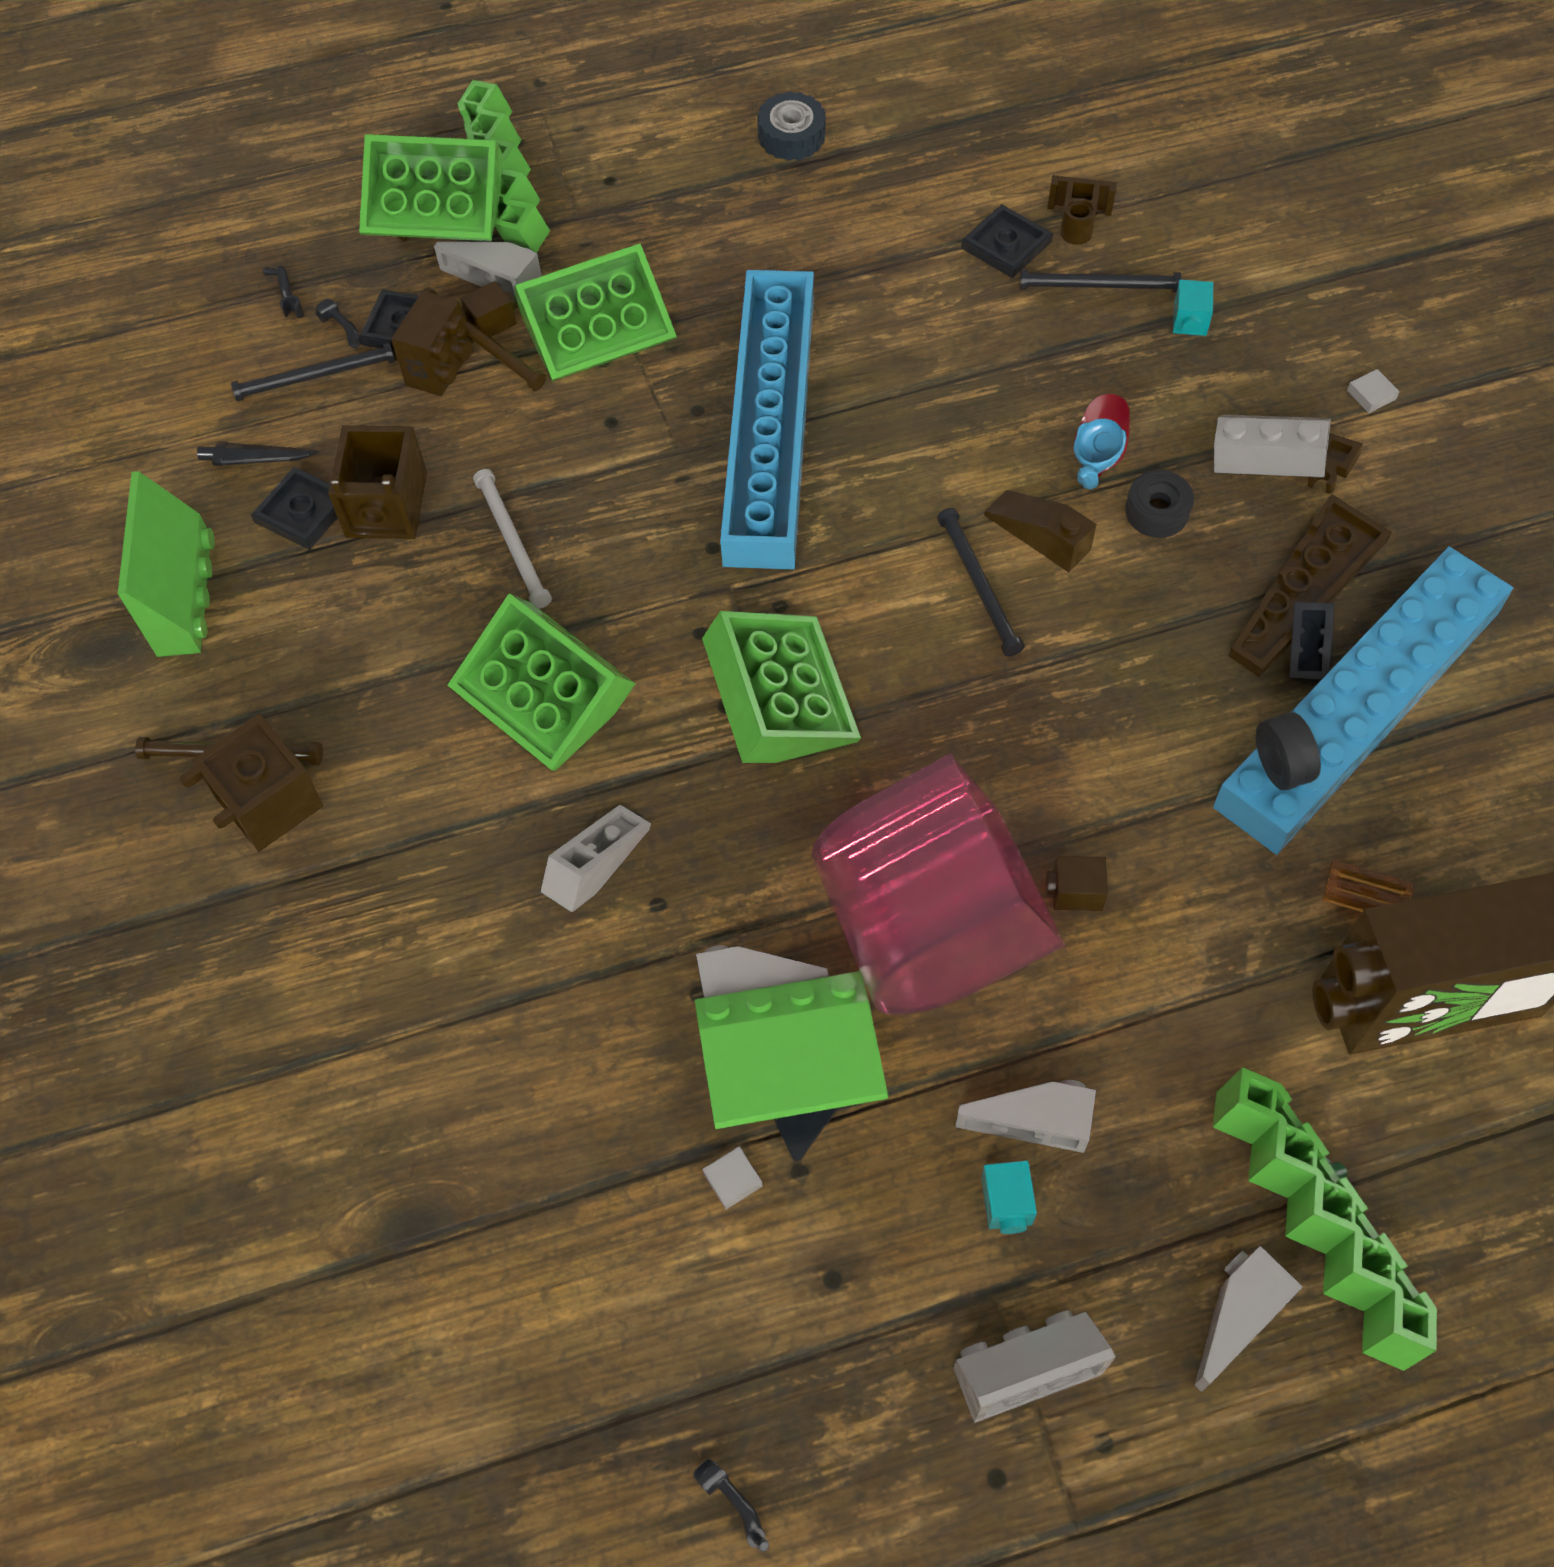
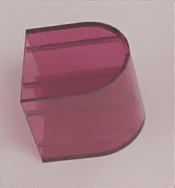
M951 753L850 808L830 823L813 845L811 853L813 864L873 1004L877 1010L883 1013L893 1015L912 1014L950 1004L1066 946L998 807Z

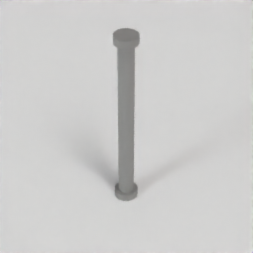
M482 469L475 473L473 481L476 487L482 490L530 593L529 602L539 609L546 607L551 602L552 597L549 591L542 587L496 489L493 472L490 469Z

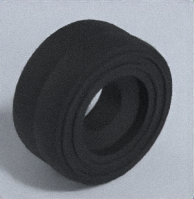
M1153 470L1143 473L1130 486L1125 506L1127 519L1134 529L1146 536L1155 538L1173 536L1180 532L1189 521L1194 503L1193 491L1189 483L1176 473L1165 470ZM1162 499L1168 503L1169 507L1157 509L1150 504V501Z
M1288 712L1266 719L1257 725L1255 738L1258 755L1268 778L1278 789L1290 790L1299 785L1311 783L1319 777L1321 762L1318 746L1311 729L1299 714Z

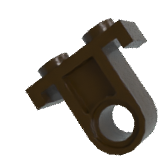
M1052 175L1047 209L1054 210V205L1064 206L1060 229L1063 240L1070 244L1079 245L1087 243L1091 239L1096 211H1105L1106 216H1111L1117 182Z

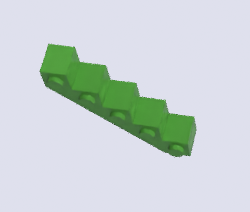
M472 80L458 102L460 113L465 122L464 127L468 139L496 140L503 154L501 190L494 226L504 242H510L537 253L550 230L536 208L540 198L527 178L531 169L518 149V145L522 140L509 120L512 110L497 84Z
M1242 1067L1216 1093L1213 1128L1252 1144L1248 1181L1288 1198L1285 1237L1325 1254L1323 1294L1364 1311L1362 1353L1403 1371L1436 1351V1306L1425 1291L1421 1294L1417 1292L1403 1271L1407 1264L1385 1233L1380 1236L1377 1234L1363 1213L1368 1208L1346 1177L1340 1179L1325 1158L1329 1152L1310 1124L1307 1122L1302 1125L1288 1105L1292 1098L1283 1085Z

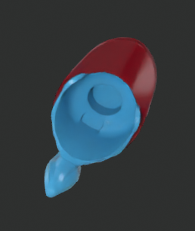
M1104 394L1092 400L1077 429L1073 449L1076 458L1083 467L1079 468L1077 472L1078 482L1085 489L1092 490L1096 488L1102 473L1117 465L1123 459L1127 450L1130 435V408L1126 400L1119 395Z

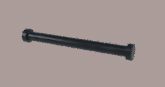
M1021 269L1019 289L1027 290V287L1171 289L1172 293H1176L1179 279L1181 280V272H1173V275L1028 273V269Z
M390 342L383 344V348L239 383L238 380L231 382V387L236 401L239 402L243 401L245 396L384 361H388L389 364L394 363L395 358Z
M947 508L941 511L937 516V520L941 527L946 528L1003 643L1001 649L1004 655L1007 657L1017 655L1024 649L1025 645L1020 637H1016L958 522L960 516L955 508Z

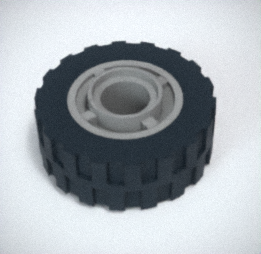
M792 91L775 94L772 98L769 97L760 106V112H758L757 116L758 140H760V145L765 149L766 153L772 154L777 159L782 158L786 159V161L797 159L798 161L812 156L814 152H818L821 149V145L825 141L826 117L824 108L821 107V103L818 100L816 101L814 97L804 95L802 92L792 93Z

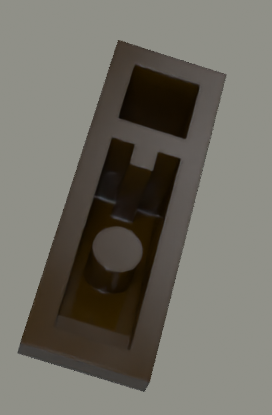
M1006 490L984 512V516L1067 572H1070L1091 551L1097 524L1069 505Z

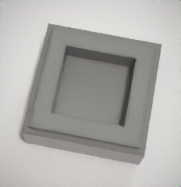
M1378 369L1350 382L1347 389L1368 413L1395 401L1399 394L1398 389Z
M740 1146L702 1169L704 1176L725 1209L730 1208L763 1187L761 1179Z

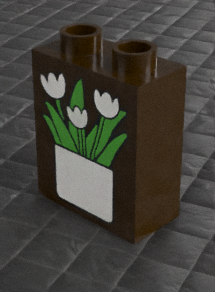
M1554 872L1364 909L1342 945H1338L1335 948L1333 959L1321 976V979L1315 980L1313 983V1003L1320 1023L1326 1030L1339 1028L1349 1055L1542 1017L1554 1005Z

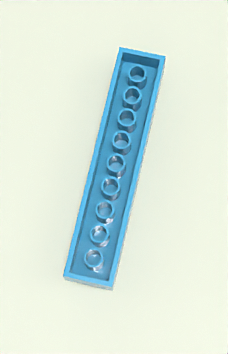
M746 271L720 539L723 567L795 569L814 306L813 272Z
M1449 546L1292 711L1299 714L1305 720L1316 740L1321 762L1319 777L1311 783L1299 785L1290 790H1280L1268 778L1256 748L1222 784L1213 808L1274 854L1278 855L1499 614L1514 587Z

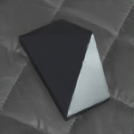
M1295 602L1289 678L1323 679L1330 672L1335 603Z

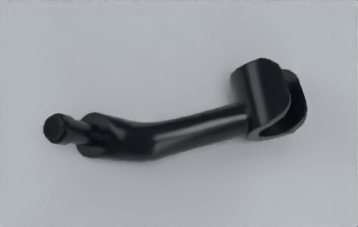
M282 265L278 266V269L263 268L264 275L278 276V284L283 297L280 301V306L284 316L288 317L291 311H295L297 318H302L304 316L299 298L292 295L285 268Z
M325 299L318 303L315 311L317 317L323 323L333 317L345 330L348 344L355 349L361 344L360 335L355 325L339 312L336 303L331 299Z
M712 1459L705 1460L694 1471L693 1477L709 1496L717 1488L721 1490L740 1514L748 1544L762 1552L766 1551L769 1548V1542L765 1539V1533L755 1508L731 1483L727 1473Z

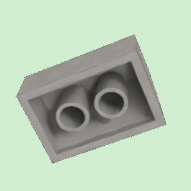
M1221 415L1218 417L1214 441V473L1324 477L1331 418Z
M1071 1310L1063 1311L1045 1320L1047 1326L1030 1332L1028 1326H1023L1003 1335L1005 1341L1003 1343L988 1348L986 1342H980L960 1351L962 1358L956 1360L954 1371L974 1423L1103 1375L1114 1360L1115 1355L1111 1346L1088 1314L1084 1312L1073 1316Z

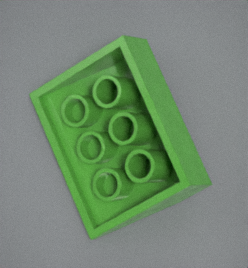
M365 134L359 233L361 235L492 241L501 190L503 154L496 140Z
M641 243L515 285L516 303L529 335L552 381L677 338Z
M136 471L131 473L118 595L157 657L201 653L202 638L207 637V623L204 618L205 608H208L210 605L207 578L212 577V564L209 553L210 549H214L215 546L213 531L211 528L206 527L201 515L141 472Z
M509 593L447 686L549 769L556 771L615 715L636 683L531 602Z
M719 612L702 640L742 763H777L857 743L861 739L816 616Z
M861 971L695 999L715 1129L888 1099L869 1000Z

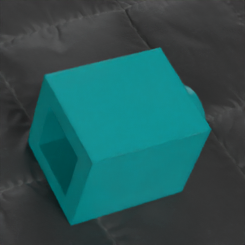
M1179 279L1174 300L1173 333L1207 336L1213 313V282Z
M1019 1161L984 1165L981 1182L988 1229L1000 1228L1002 1234H1015L1026 1231L1027 1226L1033 1225L1037 1215L1029 1162Z

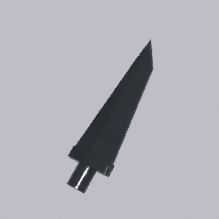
M219 441L215 447H198L197 457L199 461H212L213 466L299 461L321 451Z

